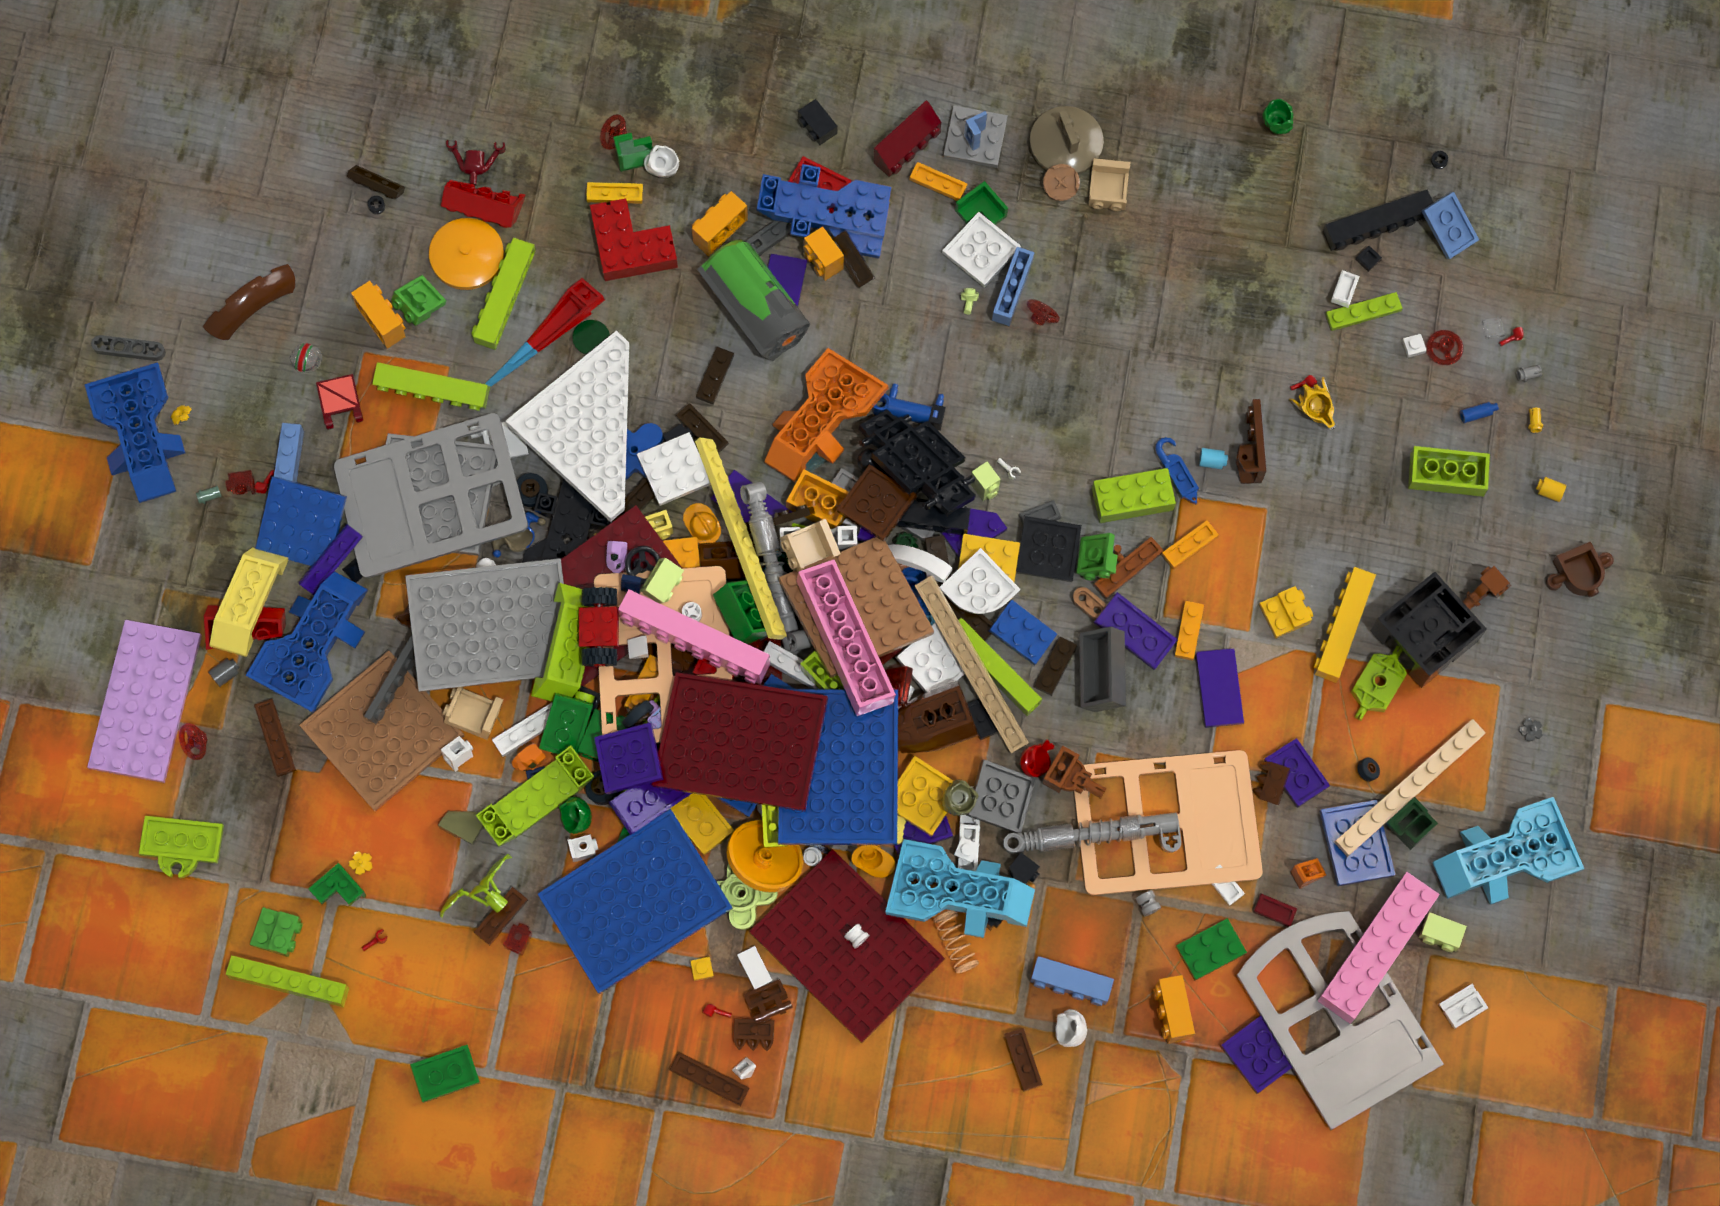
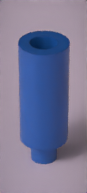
M1487 402L1460 410L1461 420L1463 423L1491 416L1494 411L1499 410L1498 404Z

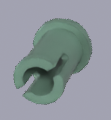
M218 485L203 491L200 489L196 493L199 504H206L205 502L222 497Z

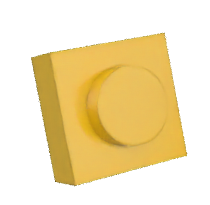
M710 957L691 961L694 981L714 977Z

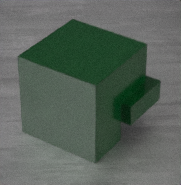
M1415 797L1386 823L1389 829L1410 850L1438 824Z

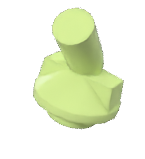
M966 288L964 292H961V300H966L964 313L967 315L971 314L973 301H977L979 298V292H976V289Z

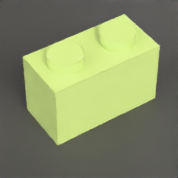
M988 462L972 471L971 475L975 478V482L971 486L982 501L987 498L989 500L993 499L999 491L1001 480Z
M660 558L640 589V592L657 603L668 602L673 594L671 592L672 589L681 582L683 578L681 575L684 570L667 558Z
M1429 912L1425 917L1418 938L1423 939V942L1426 944L1442 946L1441 949L1447 952H1456L1460 948L1467 926Z

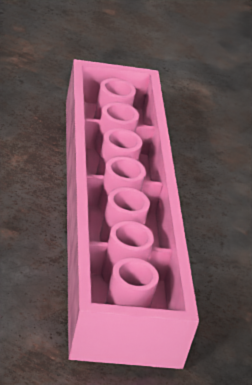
M835 560L799 571L796 582L856 715L860 716L893 704L896 694Z
M628 589L618 609L620 619L626 626H636L640 628L639 631L643 634H653L657 636L659 641L666 644L670 642L675 645L676 649L683 652L687 650L697 659L702 660L704 658L709 660V663L714 667H724L731 675L737 676L739 674L745 677L744 680L751 684H761L770 666L769 654Z
M1406 872L1320 996L1318 1002L1351 1024L1440 894Z

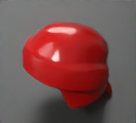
M1046 739L1042 744L1025 748L1020 756V766L1023 772L1030 777H1039L1048 772L1051 767V760L1047 751L1054 749V744Z

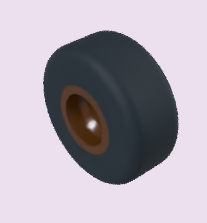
M1368 757L1358 763V773L1363 780L1370 782L1379 777L1380 768L1374 759Z

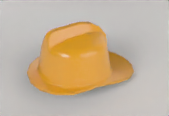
M695 503L685 510L683 521L692 537H697L698 543H713L719 539L721 535L720 523L707 505Z
M857 845V848L852 853L851 860L853 864L871 876L877 878L887 877L895 869L894 858L881 849L879 845Z

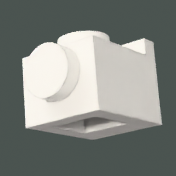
M460 736L441 749L443 759L455 772L459 766L473 757L472 745L467 740L464 741Z
M591 834L568 840L573 862L595 857V850H599L596 838L592 839ZM587 844L586 849H581L580 845Z

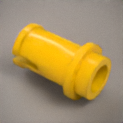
M1537 407L1530 408V424L1528 428L1532 433L1541 432L1543 428L1541 409Z

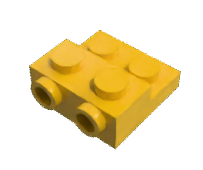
M1296 586L1282 591L1277 596L1259 604L1275 639L1309 625L1312 621L1313 612L1309 606H1305L1303 602L1305 596L1301 589L1297 590Z

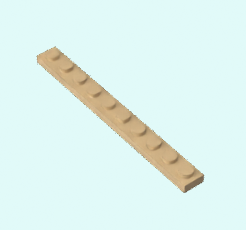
M930 576L915 585L1009 751L1013 753L1029 743L934 577Z
M1472 719L1334 843L1348 857L1486 732Z

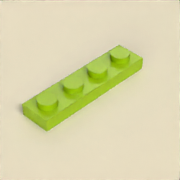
M1395 292L1349 305V308L1342 307L1327 311L1325 315L1331 331L1398 313L1403 308L1398 294Z

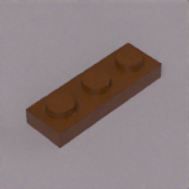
M513 887L504 896L508 901L504 908L498 913L492 910L474 931L489 946L528 901L526 897Z
M1024 1028L1005 1033L1004 1036L1023 1092L1042 1086L1043 1084Z

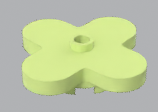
M729 864L727 866V879L725 881H717L733 907L729 911V920L735 928L740 930L749 929L754 925L757 906L770 905L778 896V892H762L747 886L734 874ZM744 890L746 894L740 897L739 892Z

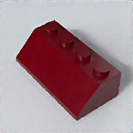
M927 100L874 148V164L888 177L893 173L897 174L906 161L910 162L918 150H923L931 138H936L941 133L942 122Z

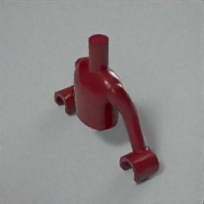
M449 140L446 141L447 149L453 152L460 170L470 175L469 184H474L475 186L477 185V175L486 173L497 156L506 151L504 142L502 148H497V142H495V151L485 165V153L477 150L466 151L465 162H463L457 150V141L455 140L454 146H449Z

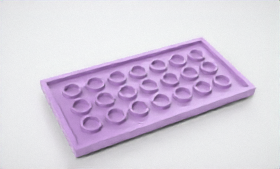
M125 620L87 766L88 769L165 783L202 636L200 633Z

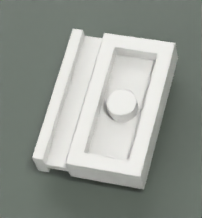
M1473 983L1439 1004V1007L1442 1008L1443 1013L1454 1029L1488 1009V1006L1474 988Z

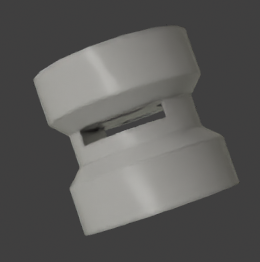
M1153 890L1135 898L1137 904L1142 907L1141 912L1144 917L1161 909L1159 902L1155 900Z

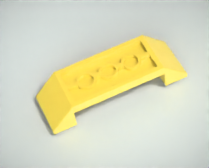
M253 547L242 555L215 616L210 647L247 657L254 641L252 637L253 629L277 574L282 575L289 561L288 557L258 550Z

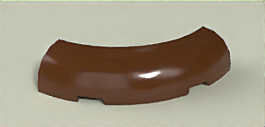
M288 264L272 269L271 274L263 278L258 276L242 286L225 300L226 305L219 312H213L202 327L210 335L218 339L229 340L234 332L259 309L284 295L293 293L296 280L291 267Z

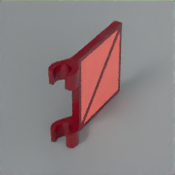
M353 374L316 382L327 430L334 428L331 415L353 410L356 422L363 421Z

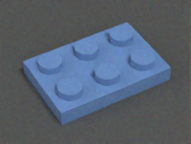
M1454 192L1448 193L1421 211L1446 259H1451L1479 241Z

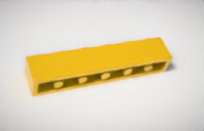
M1354 567L1352 572L1348 571L1344 581L1347 583L1346 589L1342 588L1338 598L1341 600L1340 606H1335L1332 614L1335 620L1333 624L1329 623L1326 634H1329L1327 641L1323 640L1320 651L1323 652L1321 658L1317 657L1313 667L1317 669L1316 676L1335 683L1340 678L1376 574Z

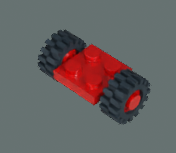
M607 587L583 588L582 605L590 607L579 608V647L595 648L582 649V666H616L617 649L603 647L619 646V607H609L617 605V589Z

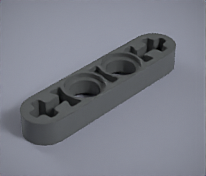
M98 335L91 342L94 351L102 355L159 361L166 354L163 345L154 341ZM103 341L104 345L98 348L97 344ZM117 343L124 344V348L121 351H115L114 347ZM136 345L143 347L140 353L133 352V348ZM156 348H159L161 352H157V354L154 355L152 351H155Z

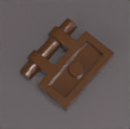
M780 979L744 994L751 1013L760 1012L753 1016L756 1023L766 1022L770 1020V1017L779 1013L782 1015L786 1013V1010L793 1008L790 1000L782 1003V1000L787 999L788 996ZM776 1004V1006L771 1009H765L768 1006Z

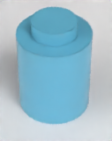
M1202 448L1199 466L1222 469L1223 466L1227 465L1228 455H1225V451Z

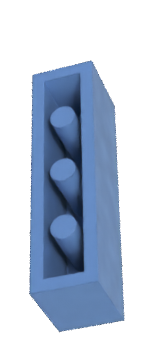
M1016 247L993 311L992 321L1010 326L1033 263L1035 252Z
M282 423L274 472L275 477L297 482L304 430L300 424Z
M1038 956L1030 982L1034 983V986L1037 988H1052L1053 992L1064 995V993H1068L1074 999L1083 1000L1085 998L1091 1000V1003L1094 1005L1102 1006V1004L1106 1005L1114 979Z

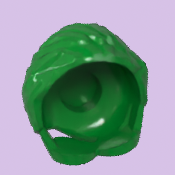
M1282 99L1269 102L1262 114L1265 125L1273 133H1289L1293 129L1292 106Z
M571 797L559 806L561 820L567 832L577 834L590 827L592 814L586 801L578 797Z

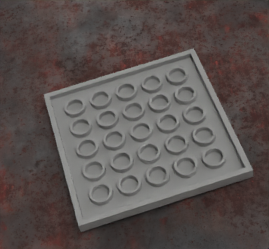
M388 434L386 445L414 436ZM420 440L411 444L414 448L423 445V442ZM455 441L464 477L496 468L497 458L493 445ZM440 445L407 455V462L416 492L442 485L449 481ZM493 484L469 492L478 529L485 528ZM454 497L444 498L420 506L428 543H435L462 534L463 531ZM481 545L454 553L479 556Z

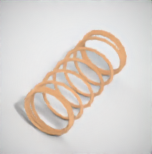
M950 910L936 916L933 921L935 923L942 922L937 927V930H948L941 939L944 941L952 940L945 949L956 950L951 954L950 959H961L955 964L954 969L956 973H962L976 967L979 962L978 960H973L956 968L960 962L975 955V953L959 958H951L955 953L971 945V943L956 948H947L951 943L965 936L963 934L943 939L947 933L962 926V924L950 928L939 929L942 924L958 916L956 911Z

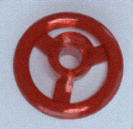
M619 114L612 115L604 123L600 134V142L605 149L611 150L615 148L614 136L627 134L626 121L623 116ZM615 120L620 121L615 127L610 125ZM607 131L609 132V133H608V134H609L608 144H607V142H606V132H607Z
M1035 299L1027 301V307L1033 313L1031 319L1035 323L1043 326L1046 321L1049 323L1059 322V315L1047 304Z
M1439 330L1429 337L1426 349L1429 357L1434 362L1440 365H1451L1462 357L1464 346L1461 338L1456 333L1449 330ZM1439 336H1445V337L1441 338V340H1440L1439 343H1438V342H1434V340H1435L1437 337H1439ZM1456 341L1458 352L1452 358L1450 352L1454 348ZM1432 348L1439 349L1444 353L1446 360L1438 358Z
M192 723L182 725L179 730V742L182 750L193 760L202 759L206 753V734ZM185 731L187 732V735H188V743H187V745H186V742H185ZM196 747L200 752L199 754H194L191 752V749Z

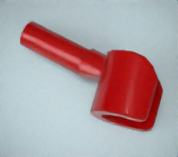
M1517 327L1513 329V335L1500 341V346L1514 340H1522L1524 336L1523 328Z
M1309 375L1304 381L1292 385L1290 388L1295 390L1305 384L1313 388L1317 384V380L1314 376Z
M274 470L270 471L264 482H256L255 489L257 493L265 494L267 492L269 481L275 472Z
M378 930L376 937L361 947L363 951L374 944L385 943L388 936L383 939L378 937L384 930Z
M712 1004L706 1005L703 1013L708 1017H712L714 1013L731 1018L732 1013L722 1011Z

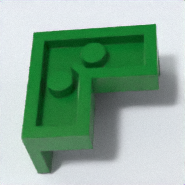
M632 133L613 137L620 172L644 166V159L653 148L650 136L633 140Z
M984 181L956 202L955 212L966 224L980 212L996 225L1007 217L1008 207Z
M339 863L308 888L321 904L326 902L336 892L340 894L349 906L361 896L363 898L366 897L365 892Z

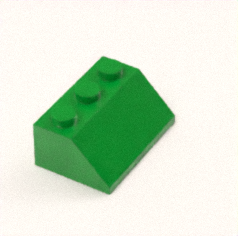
M747 580L726 583L713 594L716 604L733 634V638L748 644L767 636Z

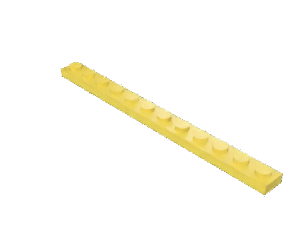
M698 438L695 441L768 638L782 640L787 636L784 624L781 621L778 608L775 605L771 590L765 579V574L762 571L759 558L756 555L753 542L747 531V526L744 523L728 476L725 473L716 444L713 439Z

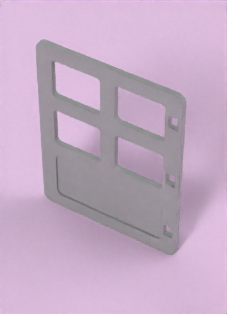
M495 413L344 457L334 463L340 494L347 496L344 510L348 525L363 536L354 547L360 574L365 578L378 576L521 533L528 528V521L499 416ZM473 424H479V428L469 431V428L467 427ZM489 431L498 467L464 477L455 441L476 433ZM422 440L423 445L412 447L411 443ZM440 445L449 481L445 484L416 492L407 462V455ZM366 457L367 462L356 465L355 460ZM503 482L512 518L505 522L478 529L469 492L494 483ZM454 497L463 531L462 534L435 543H428L420 506L444 498Z

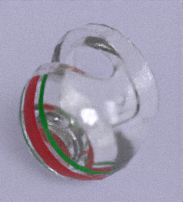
M301 343L293 349L289 360L293 369L298 373L311 374L320 367L322 353L312 344Z

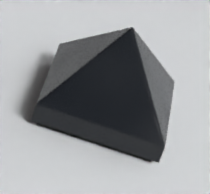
M356 558L342 569L355 583L363 578L360 574Z

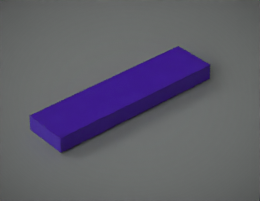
M347 524L299 581V585L312 595H315L320 585L338 568L363 536Z

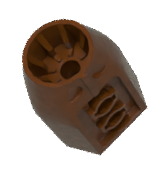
M958 680L923 693L898 709V747L901 753L938 751L978 736Z

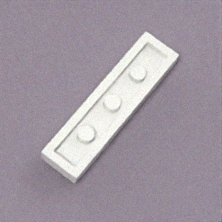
M771 641L768 642L763 652L770 655L771 666L809 688L819 690L801 671L800 663L804 660Z
M552 703L492 739L502 757L544 732Z

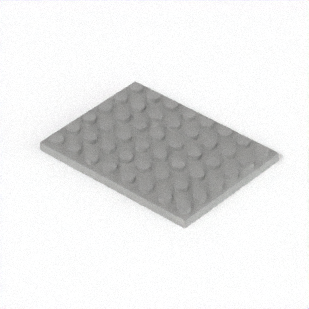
M561 558L405 576L419 692L535 679L536 677L543 678L561 603L554 602L558 583L564 584Z

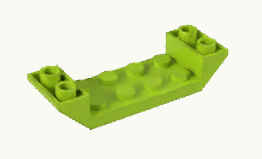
M558 583L554 602L561 603L544 676L543 678H535L531 695L532 697L551 702L554 700L555 693L573 697L578 691L585 666H582V649L590 648L579 647V608L590 606L582 605V589Z
M572 746L555 757V761L495 805L491 803L476 814V817L499 847L520 836L565 803L568 798L580 792L594 778V775Z

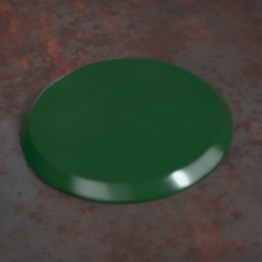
M586 320L575 328L573 343L578 351L587 355L607 339L610 333L602 322Z

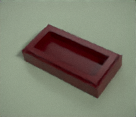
M1261 893L1253 913L1290 927L1297 908Z

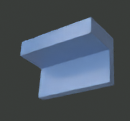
M986 111L966 120L964 136L973 151L980 147L981 131L986 128Z

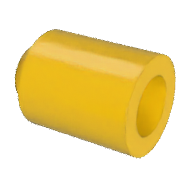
M1544 477L1543 480L1539 479L1536 490H1539V495L1560 502L1567 485Z

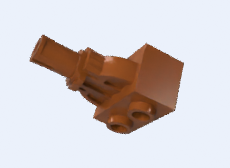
M1488 566L1481 572L1482 577L1480 578L1483 583L1474 592H1467V597L1462 602L1469 609H1472L1474 606H1480L1479 601L1490 592L1498 598L1511 587L1510 582L1495 566L1492 568Z
M1062 746L1045 775L1043 784L1058 793L1063 790L1067 792L1076 791L1082 794L1084 790L1101 799L1107 788L1091 780L1092 773L1086 771L1084 765L1079 761V754Z

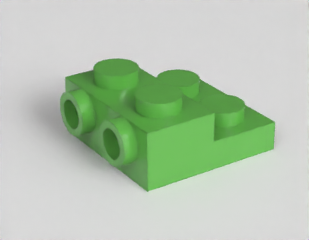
M423 275L394 291L392 297L393 307L396 310L400 309L404 313L406 321L408 323L412 322L415 326L430 318L431 313L446 304L444 297Z
M1105 533L1081 537L1077 574L1083 576L1085 580L1093 581L1096 576L1110 578V574L1116 573L1118 555L1113 554L1114 534Z
M263 907L250 945L289 957L290 952L293 953L296 941L294 940L296 934H300L303 923H301V919L298 916Z

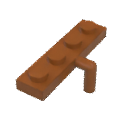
M1152 537L1125 558L1120 553L1121 546H1114L1113 554L1118 555L1117 561L1119 562L1116 565V573L1110 574V578H1100L1093 585L1105 599L1109 598L1164 552Z

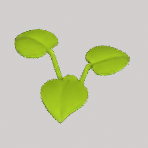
M507 854L490 868L486 876L482 878L479 885H476L470 893L464 891L463 888L453 893L445 902L440 912V917L443 918L444 912L459 897L464 895L484 904L486 907L490 906L496 913L501 911L508 901L500 894L501 891L495 885L493 877L504 861L512 858V856ZM489 882L491 883V885H492L493 889L495 890V892H494L493 890L488 891V890H489ZM484 891L487 894L484 897L486 901L474 895Z

